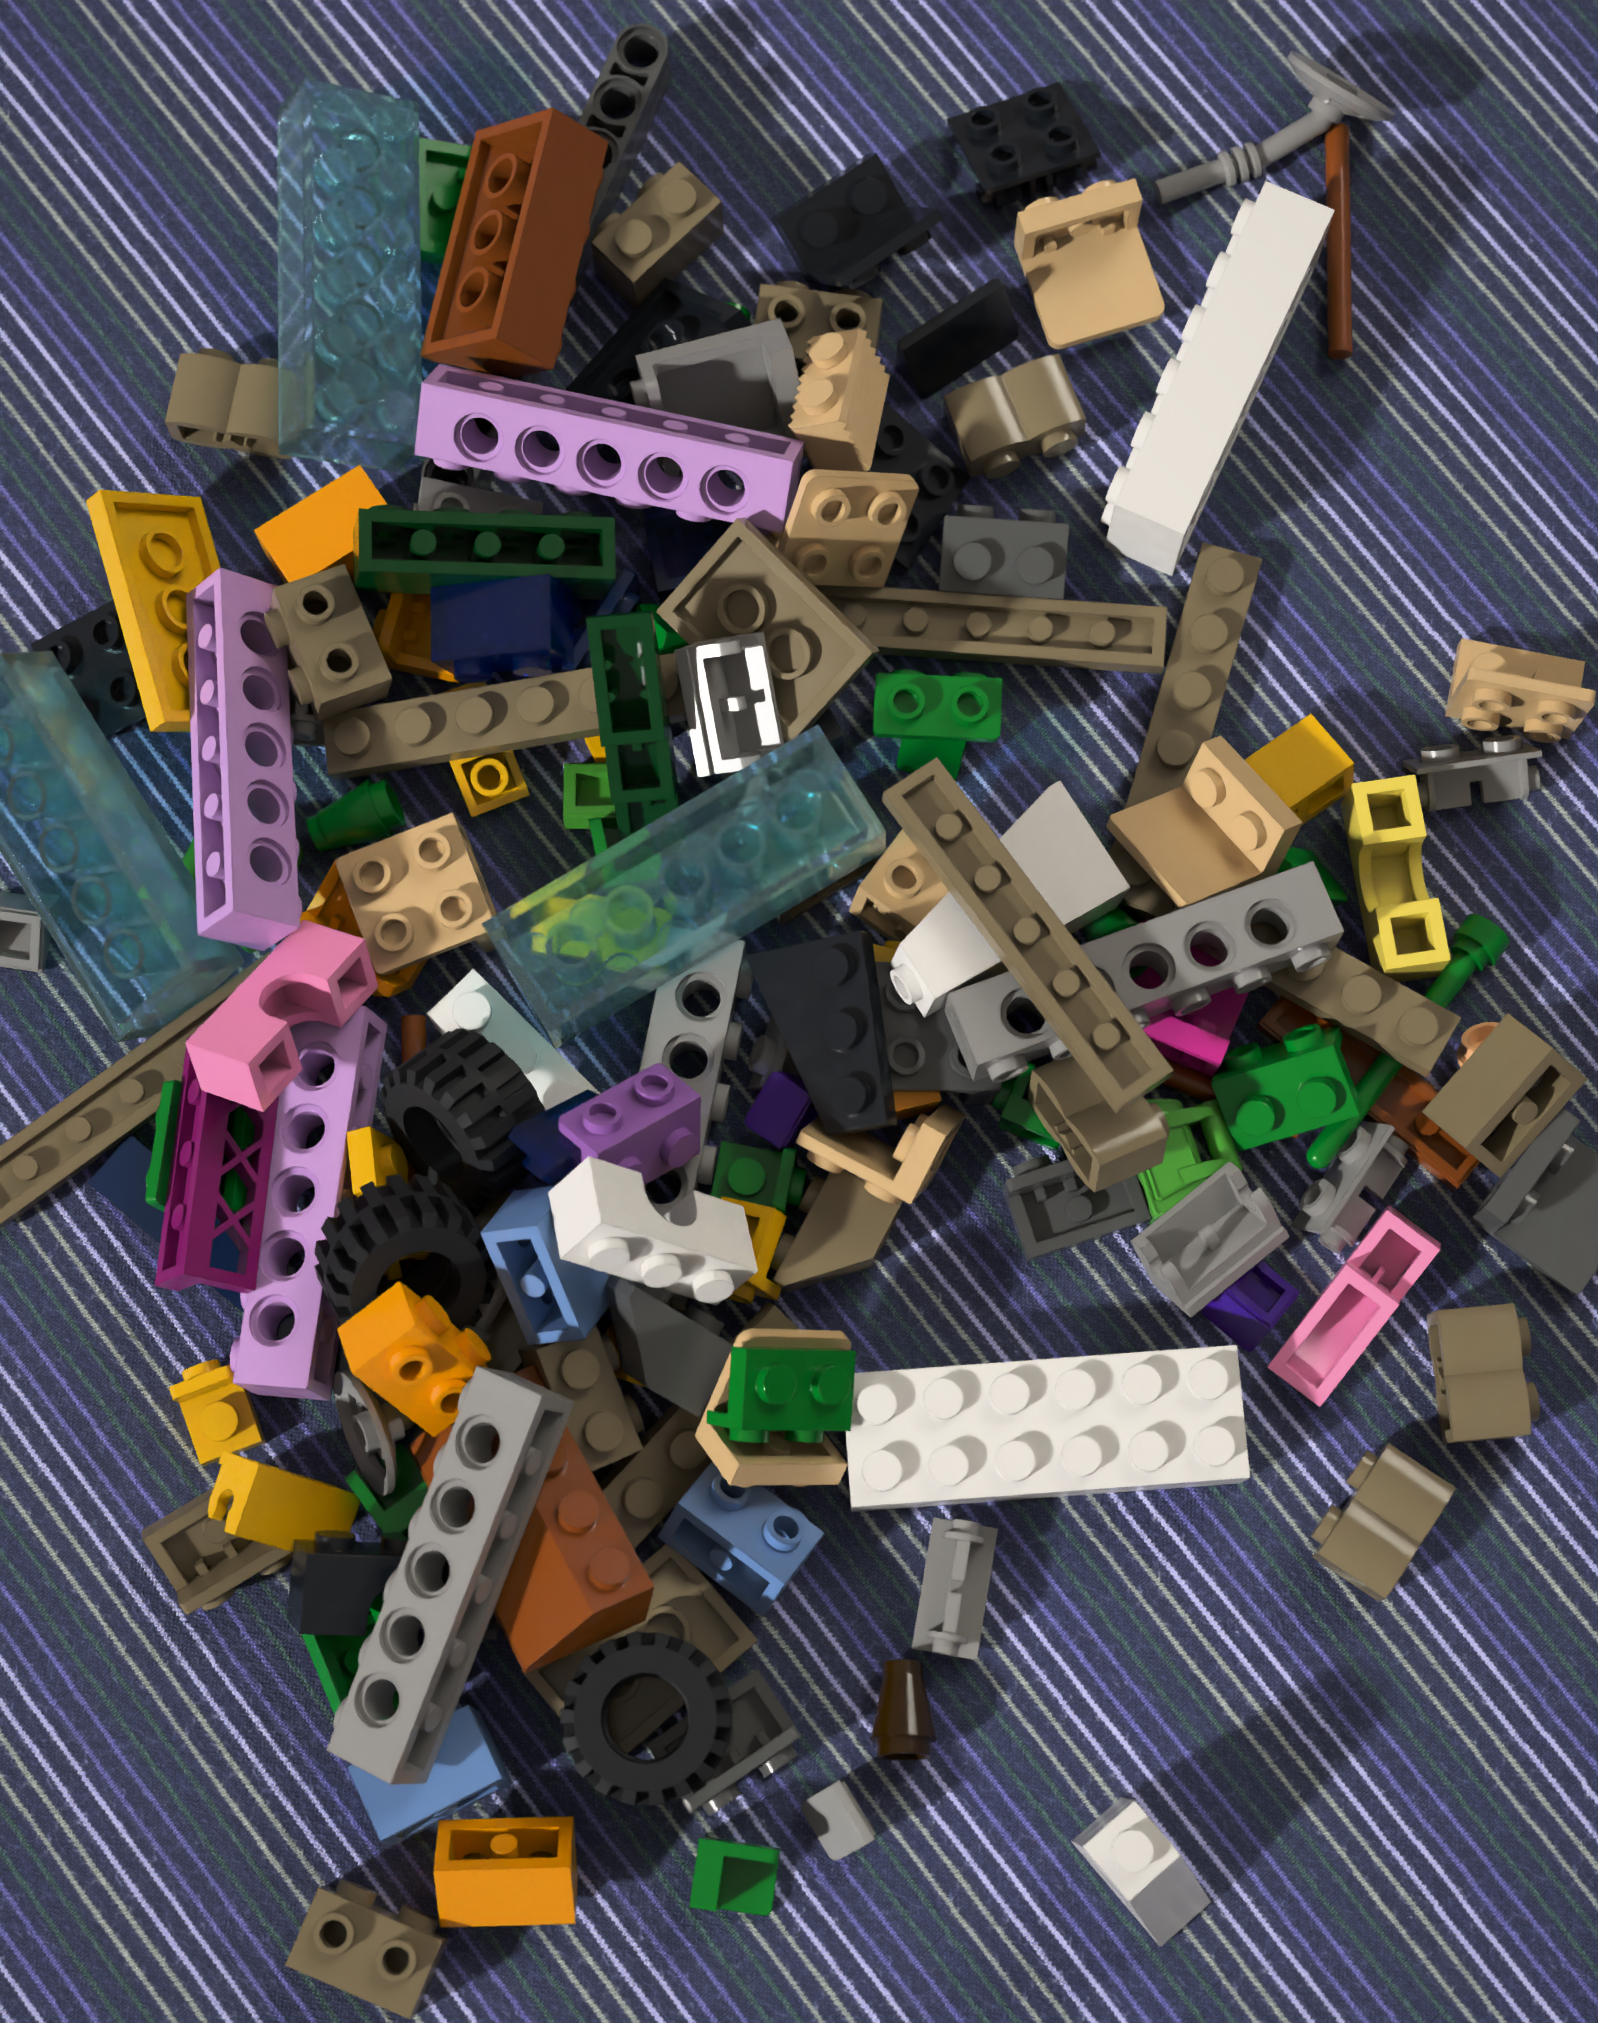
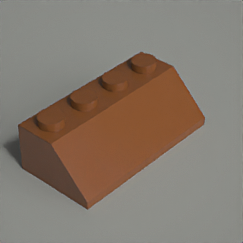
M554 107L476 131L420 353L421 357L432 362L513 378L554 369L555 361L562 349V332L569 303L576 291L575 279L583 246L590 233L589 221L596 192L604 175L603 163L609 141Z
M534 1365L513 1373L546 1388ZM454 1423L435 1437L424 1431L409 1444V1452L428 1489L434 1477L433 1465L440 1448L448 1441ZM567 1426L564 1429L493 1611L524 1674L646 1621L654 1590L652 1581ZM498 1432L492 1441L493 1457L497 1455L500 1448ZM473 1496L469 1500L467 1506V1517L469 1522L472 1519L475 1512V1501Z

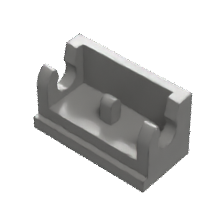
M764 631L702 640L674 650L698 777L763 767L762 763L780 761L786 758Z
M1229 1161L1130 1242L1153 1286L1188 1316L1192 1317L1287 1240L1289 1235L1287 1230L1281 1225L1270 1200L1263 1190L1257 1188L1252 1192L1241 1170Z

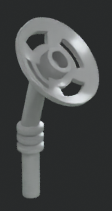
M1291 51L1287 57L1290 65L1301 81L1314 94L1308 104L1312 111L1257 145L1249 141L1243 144V150L1239 146L1232 147L1230 155L1226 150L1220 151L1216 160L1154 181V191L1158 202L1162 205L1222 183L1232 187L1236 185L1237 178L1243 183L1249 180V174L1253 178L1261 177L1262 169L1326 132L1332 123L1339 125L1345 114L1373 121H1391L1395 114L1383 103L1353 83L1306 56Z
M498 1273L497 1279L489 1282L495 1291L490 1304H480L478 1307L483 1316L475 1326L466 1324L460 1330L462 1332L466 1328H470L482 1341L487 1342L492 1336L488 1328L507 1298ZM349 1369L338 1371L335 1373L333 1381L334 1397L349 1448L370 1487L380 1496L388 1495L394 1491L397 1463L394 1442L405 1438V1430L411 1429L415 1422L389 1402L380 1405L366 1384L355 1377ZM376 1452L385 1460L386 1470L377 1459Z

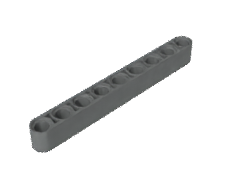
M633 24L620 32L578 121L581 125L609 141L604 159L609 165L604 169L602 182L596 192L589 221L590 233L583 246L575 279L576 291L569 303L568 311L593 257L591 246L593 235L600 223L612 214L670 84L671 70L667 39L661 30L650 24ZM645 57L655 61L650 66L643 68L631 65V62L638 58ZM616 109H626L632 112L625 119L616 120L607 117L608 113ZM468 368L466 369V370H471V371L480 372V373H485V374H490V375L493 374V373H488V372H483V371H478V370H473V369H468ZM541 372L516 377L513 380L536 384ZM475 418L476 424L483 423L492 427L485 436L498 438V432L490 421L484 418ZM426 457L421 477L441 481L450 477H461L467 480L465 486L488 490L494 478V472L474 467L464 470L445 469L434 464L432 458Z

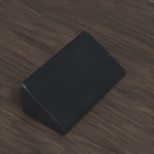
M999 278L990 280L898 340L896 368L917 397L927 399L1018 338V325L1001 280Z

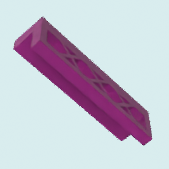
M186 1046L155 1286L180 1291L200 1283L247 1294L256 1290L279 1096L262 1112L201 1090ZM240 1105L255 1126L253 1142L243 1150H240L227 1130L229 1113ZM225 1154L228 1160L223 1163V1155ZM249 1155H251V1163L246 1159ZM231 1168L235 1169L247 1187L246 1203L234 1213L219 1193L221 1176ZM217 1217L220 1223L215 1226V1218ZM244 1217L243 1227H242L241 1224L239 1223V1220ZM225 1230L240 1251L237 1273L209 1267L213 1239Z

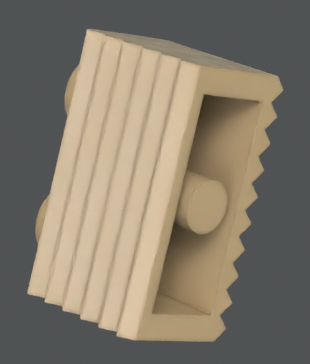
M860 328L814 336L807 341L809 346L805 350L807 357L802 360L805 366L800 369L803 375L798 378L801 383L797 387L799 393L794 397L797 403L792 406L795 412L790 415L793 421L788 426L796 439L805 441L804 454L813 469L868 472L871 468L890 374L884 372L885 366L880 364L881 357L876 356V349L870 347L871 340L866 338L867 331Z

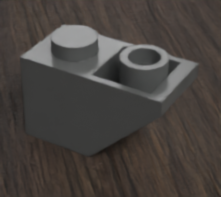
M611 1274L605 1285L622 1371L657 1394L699 1417L713 1394L733 1344L718 1336L725 1324L692 1304L685 1315L669 1307L668 1303L674 1294L664 1287H650L636 1281L632 1285L621 1277Z

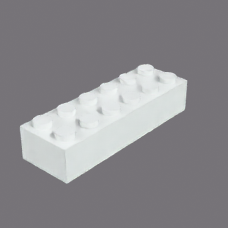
M1265 181L1256 202L1245 198L1231 229L1233 236L1226 253L1220 251L1206 283L1208 289L1201 306L1196 304L1188 318L1181 336L1183 343L1176 359L1170 358L1156 389L1158 396L1151 413L1145 411L1131 442L1133 449L1126 467L1119 466L1105 498L1108 503L1100 521L1109 526L1104 547L1165 574L1173 575L1316 267L1335 211L1334 209Z
M1237 1345L855 1373L851 1431H845L851 1512L1237 1484L1250 1478Z

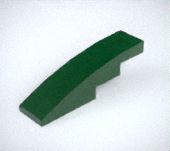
M651 610L587 616L586 623L601 747H605L611 804H615L621 860H629L661 853V857L684 855L686 843L678 777L653 612Z

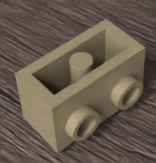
M680 161L665 174L662 172L654 174L641 187L637 200L622 214L618 212L610 214L597 227L591 241L596 273L636 310L664 278L673 281L724 234L722 201Z
M781 281L775 285L760 283L754 325L778 318L781 319L793 347L798 377L800 378L803 375L800 369L805 366L802 360L807 357L805 350L809 348L807 341L814 336L860 328L867 331L866 338L871 340L870 347L876 349L875 355L877 356L882 325L883 299L871 298L868 293L857 289H840L836 293L811 290L807 285L795 281Z
M345 564L273 588L270 602L271 611L264 613L266 627L274 646L277 649L286 647L294 666L293 669L288 670V678L293 694L300 706L310 705L316 722L388 696L392 676Z
M1507 1013L1422 1112L1501 1178L1586 1082L1587 1078L1553 1047Z
M594 1326L587 1337L582 1340L535 1344L518 1349L524 1368L534 1365L546 1389L575 1401L566 1426L591 1471L643 1450L637 1434L643 1431V1421L632 1397L629 1394L622 1395L614 1374L615 1371L620 1369L619 1357L613 1342L606 1333L600 1335L597 1326Z
M343 1878L340 1879L337 1888L328 1884L318 1887L285 1966L405 2018L411 2019L417 2015L450 1938L435 1931L439 1920L407 1905H402L398 1914L374 1904L378 1893Z

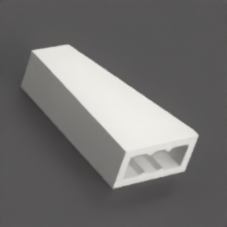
M1061 781L1049 786L999 839L1070 934L1116 909L1130 889L1129 884ZM950 891L899 944L890 962L893 968L890 971V976L896 991L907 1004L915 1003L924 1018L946 1005L948 993L1000 975L1008 970Z

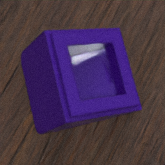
M774 1071L767 1078L746 1115L744 1123L748 1128L781 1149L796 1145V1140L801 1130L819 1115L801 1076L783 1071Z
M1261 1260L1202 1309V1314L1244 1350L1250 1352L1271 1331L1301 1292Z

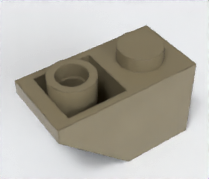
M845 1170L840 1174L830 1172L826 1180L816 1175L798 1210L807 1214L796 1237L785 1232L775 1249L770 1268L777 1271L773 1283L781 1287V1292L786 1294L872 1267L902 1211L903 1200L898 1205L873 1196L864 1188L866 1181Z

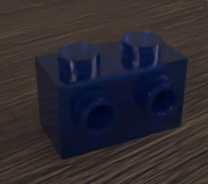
M544 574L430 587L431 662L452 673L455 680L467 683L486 682L492 679V672L513 670V673L519 676L538 677L550 674L552 666L573 664L572 590L552 575Z

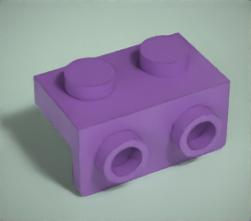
M656 1063L559 1117V1131L581 1149V1162L588 1156L640 1172L642 1173L643 1183L646 1185L673 1168L685 1165L691 1158L700 1154L701 1095L663 1064Z

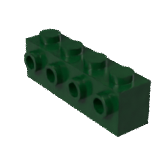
M376 505L369 509L359 508L353 530L354 587L356 592L605 600L616 580L615 517H596L592 513L581 511L566 512L560 515H533L532 512L521 509H507L497 513H475L459 507H442L433 511L406 510L404 507L397 505Z

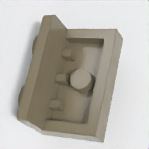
M213 1488L141 1530L142 1540L176 1590L178 1604L185 1615L194 1612L200 1607L203 1610H210L223 1604L235 1593L238 1584L258 1572L262 1576L271 1574L286 1565L293 1557V1552L224 1532L227 1515L233 1505L234 1495H232L228 1502L227 1512L223 1520L218 1521L208 1516V1505Z

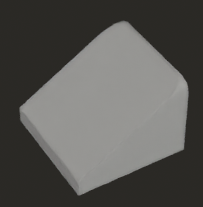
M0 892V967L40 973L45 970L56 916L57 901L55 899Z
M840 1779L805 1800L801 1805L804 1816L833 1861L840 1860L875 1840L874 1835L876 1833L844 1780L842 1782Z

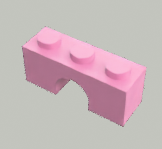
M303 919L300 922V928L289 934L279 943L268 957L185 1042L201 1090L264 1112L302 1071L290 1027L306 1021H322L341 1028L378 988L365 939Z

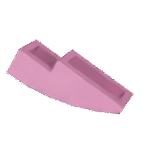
M1388 1205L1302 1318L1267 1368L1317 1406L1321 1407L1397 1309L1402 1298L1440 1251L1441 1243L1391 1205Z

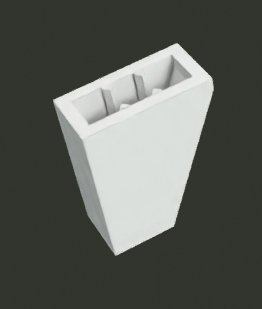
M1119 1798L1071 1841L1160 1947L1211 1903L1181 1854L1135 1800Z

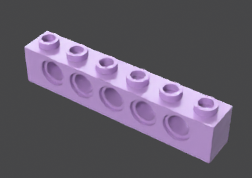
M438 364L421 383L414 455L432 458L434 464L445 469L464 470L474 467L493 471L496 478L506 482L524 483L529 480L554 484V488L557 491L567 495L585 496L590 493L615 497V501L618 504L628 508L646 509L651 506L676 510V514L679 517L693 522H707L712 519H718L733 523L737 518L746 517L763 535H769L773 532L782 533L784 531L798 489L805 441ZM475 418H484L490 421L498 432V438H490L481 433L476 425ZM535 431H545L554 436L559 444L560 451H551L544 448L537 440ZM596 444H607L613 447L618 452L621 463L612 464L605 461L599 455ZM657 457H668L676 461L681 467L683 476L674 477L663 472L658 465ZM730 470L736 473L742 479L745 488L735 490L725 486L719 478L718 471Z
M220 567L186 594L197 935L265 951L300 928L302 901L298 895L297 860L299 857V842L296 838L294 809L297 788L293 781L292 745L294 742V730L290 724L289 691L291 685L288 678L286 647L277 649L274 646L264 619V613L271 611L272 590L277 586Z
M360 1006L341 1028L322 1021H306L290 1027L302 1071L279 1094L256 1290L247 1294L240 1293L241 1305L244 1309L241 1334L235 1338L230 1352V1367L234 1373L233 1383L256 1395L330 1401L340 1339L337 1328L341 1326V1323L317 1278L315 1266L319 1262L314 1252L316 1241L326 1239L321 1227L327 1217L337 1218L340 1215L337 1204L346 1196L352 1200L358 1198V1196L353 1194L347 1132L368 1126L372 1127L388 1025L367 1006ZM335 1063L331 1078L326 1083L316 1086L319 1072L325 1066ZM325 1125V1132L321 1141L314 1147L307 1149L306 1143L309 1134L316 1127ZM315 1187L312 1203L303 1211L297 1212V1201L300 1195L308 1188ZM304 1250L305 1259L302 1267L293 1275L287 1276V1264L290 1258L296 1252ZM294 1313L295 1323L291 1333L284 1339L278 1340L277 1328L279 1323L285 1316Z

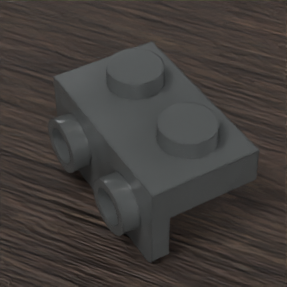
M958 504L957 516L944 515L939 591L1064 599L1069 524L1056 523L1057 511L1019 509V520L994 519L995 507Z
M1042 1156L1018 1164L1012 1168L1015 1177L1005 1180L1002 1189L1027 1262L1144 1225L1151 1221V1216L1136 1175L1095 1193L1081 1180L1069 1160L1051 1164L1049 1156Z
M755 1669L727 1689L733 1709L730 1742L722 1761L709 1778L697 1789L681 1797L682 1803L689 1813L702 1805L708 1816L712 1815L742 1794L735 1782L758 1767L764 1778H766L798 1755L791 1743L802 1735L758 1669ZM688 1716L646 1744L655 1759L667 1755L678 1746L686 1732Z

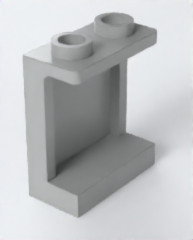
M780 318L635 355L641 378L630 382L635 405L796 439L788 425L793 421L790 415L795 412L792 406L797 403L794 397L799 393L797 387L800 385L793 347ZM657 457L658 465L663 469V472L670 476L679 477L678 471L681 470V467L676 461L668 457Z

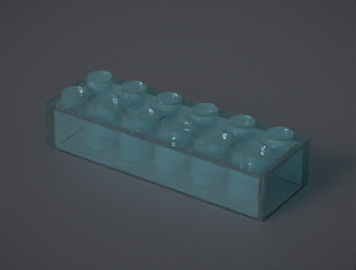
M303 78L277 109L279 454L353 466L361 465V467L395 472L415 452L422 383V357L420 356L422 335L419 102Z
M53 652L0 653V852L116 1042L153 1036L207 997L245 961L234 944L197 935L196 882Z
M817 724L483 922L482 926L498 957L556 1049L886 851V830Z

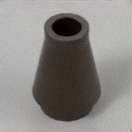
M902 1659L883 1663V1681L870 1739L872 1742L877 1743V1758L917 1761L930 1758V1743L936 1742L937 1738L923 1678V1662Z

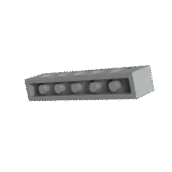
M1312 861L1080 945V947L1141 1028L1145 1029L1151 1024L1149 1017L1173 1009L1175 1016L1186 1015L1208 1005L1212 1001L1210 997L1212 994L1231 987L1234 988L1236 994L1246 993L1271 981L1272 976L1270 973L1291 965L1294 966L1296 972H1302L1327 962L1332 958L1330 951L1334 950L1344 933V929L1315 863ZM1263 922L1274 926L1279 931L1282 942L1269 945L1258 941L1251 931V925ZM1198 944L1212 946L1220 954L1222 963L1213 967L1203 966L1192 957L1190 948ZM1137 966L1150 967L1159 974L1162 985L1154 989L1142 988L1133 982L1129 970ZM1009 971L948 993L944 1012L973 1082L988 1076L991 1077L993 1083L1012 1079L1029 1069L1027 1062L1051 1054L1054 1060L1072 1057V1054ZM1016 1010L1030 1011L1040 1020L1041 1028L1034 1033H1020L1010 1026L1007 1016Z
M670 927L639 1072L653 1064L660 1063L674 1073L671 1069L672 1063L680 1053L685 1051L699 1052L708 1062L705 1070L699 1076L691 1079L679 1077L701 1095L700 1154L691 1158L685 1165L673 1168L665 1173L676 1177L681 1182L682 1187L678 1197L670 1203L657 1204L649 1200L661 1216H664L692 1190L698 1191L699 1183L711 1185L718 1153V1147L708 1146L712 1121L724 1122L731 1085L720 1083L725 1059L737 1060L743 1032V1023L733 1022L738 998L749 1000L754 975L745 957L747 955L745 941ZM698 990H708L718 996L720 1004L708 1016H694L684 1007L685 1001L690 994ZM621 1277L622 1279L626 1280L627 1282L631 1283L632 1285H633L634 1282H635V1281H633V1280H629V1279H626V1278ZM673 1293L674 1295L669 1301L668 1306L675 1310L685 1311L688 1297ZM610 1305L605 1310L606 1313H611Z
M480 1366L476 1367L472 1379L466 1383L461 1391L458 1401L459 1413L448 1441L440 1448L433 1465L434 1477L423 1505L415 1512L410 1521L408 1543L397 1570L392 1573L385 1585L383 1607L373 1632L366 1638L360 1649L358 1657L359 1668L348 1696L341 1702L333 1720L334 1732L326 1751L390 1785L426 1784L575 1401L511 1372ZM498 1432L500 1448L497 1455L493 1457L492 1441ZM473 1496L475 1501V1512L472 1519L469 1522L467 1517V1506L469 1500ZM448 1560L450 1575L447 1583L444 1585L442 1570L445 1562ZM422 1624L424 1627L425 1639L420 1649L418 1645L417 1635L418 1630ZM397 1688L399 1692V1706L395 1712L393 1708V1694Z

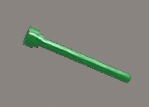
M1469 914L1453 934L1455 943L1451 947V952L1454 956L1423 995L1445 1009L1474 971L1481 972L1486 965L1494 966L1510 945V940L1504 931L1483 916ZM1382 1052L1378 1055L1355 1086L1362 1104L1360 1116L1324 1127L1307 1150L1306 1158L1312 1167L1323 1169L1332 1162L1403 1067V1064Z

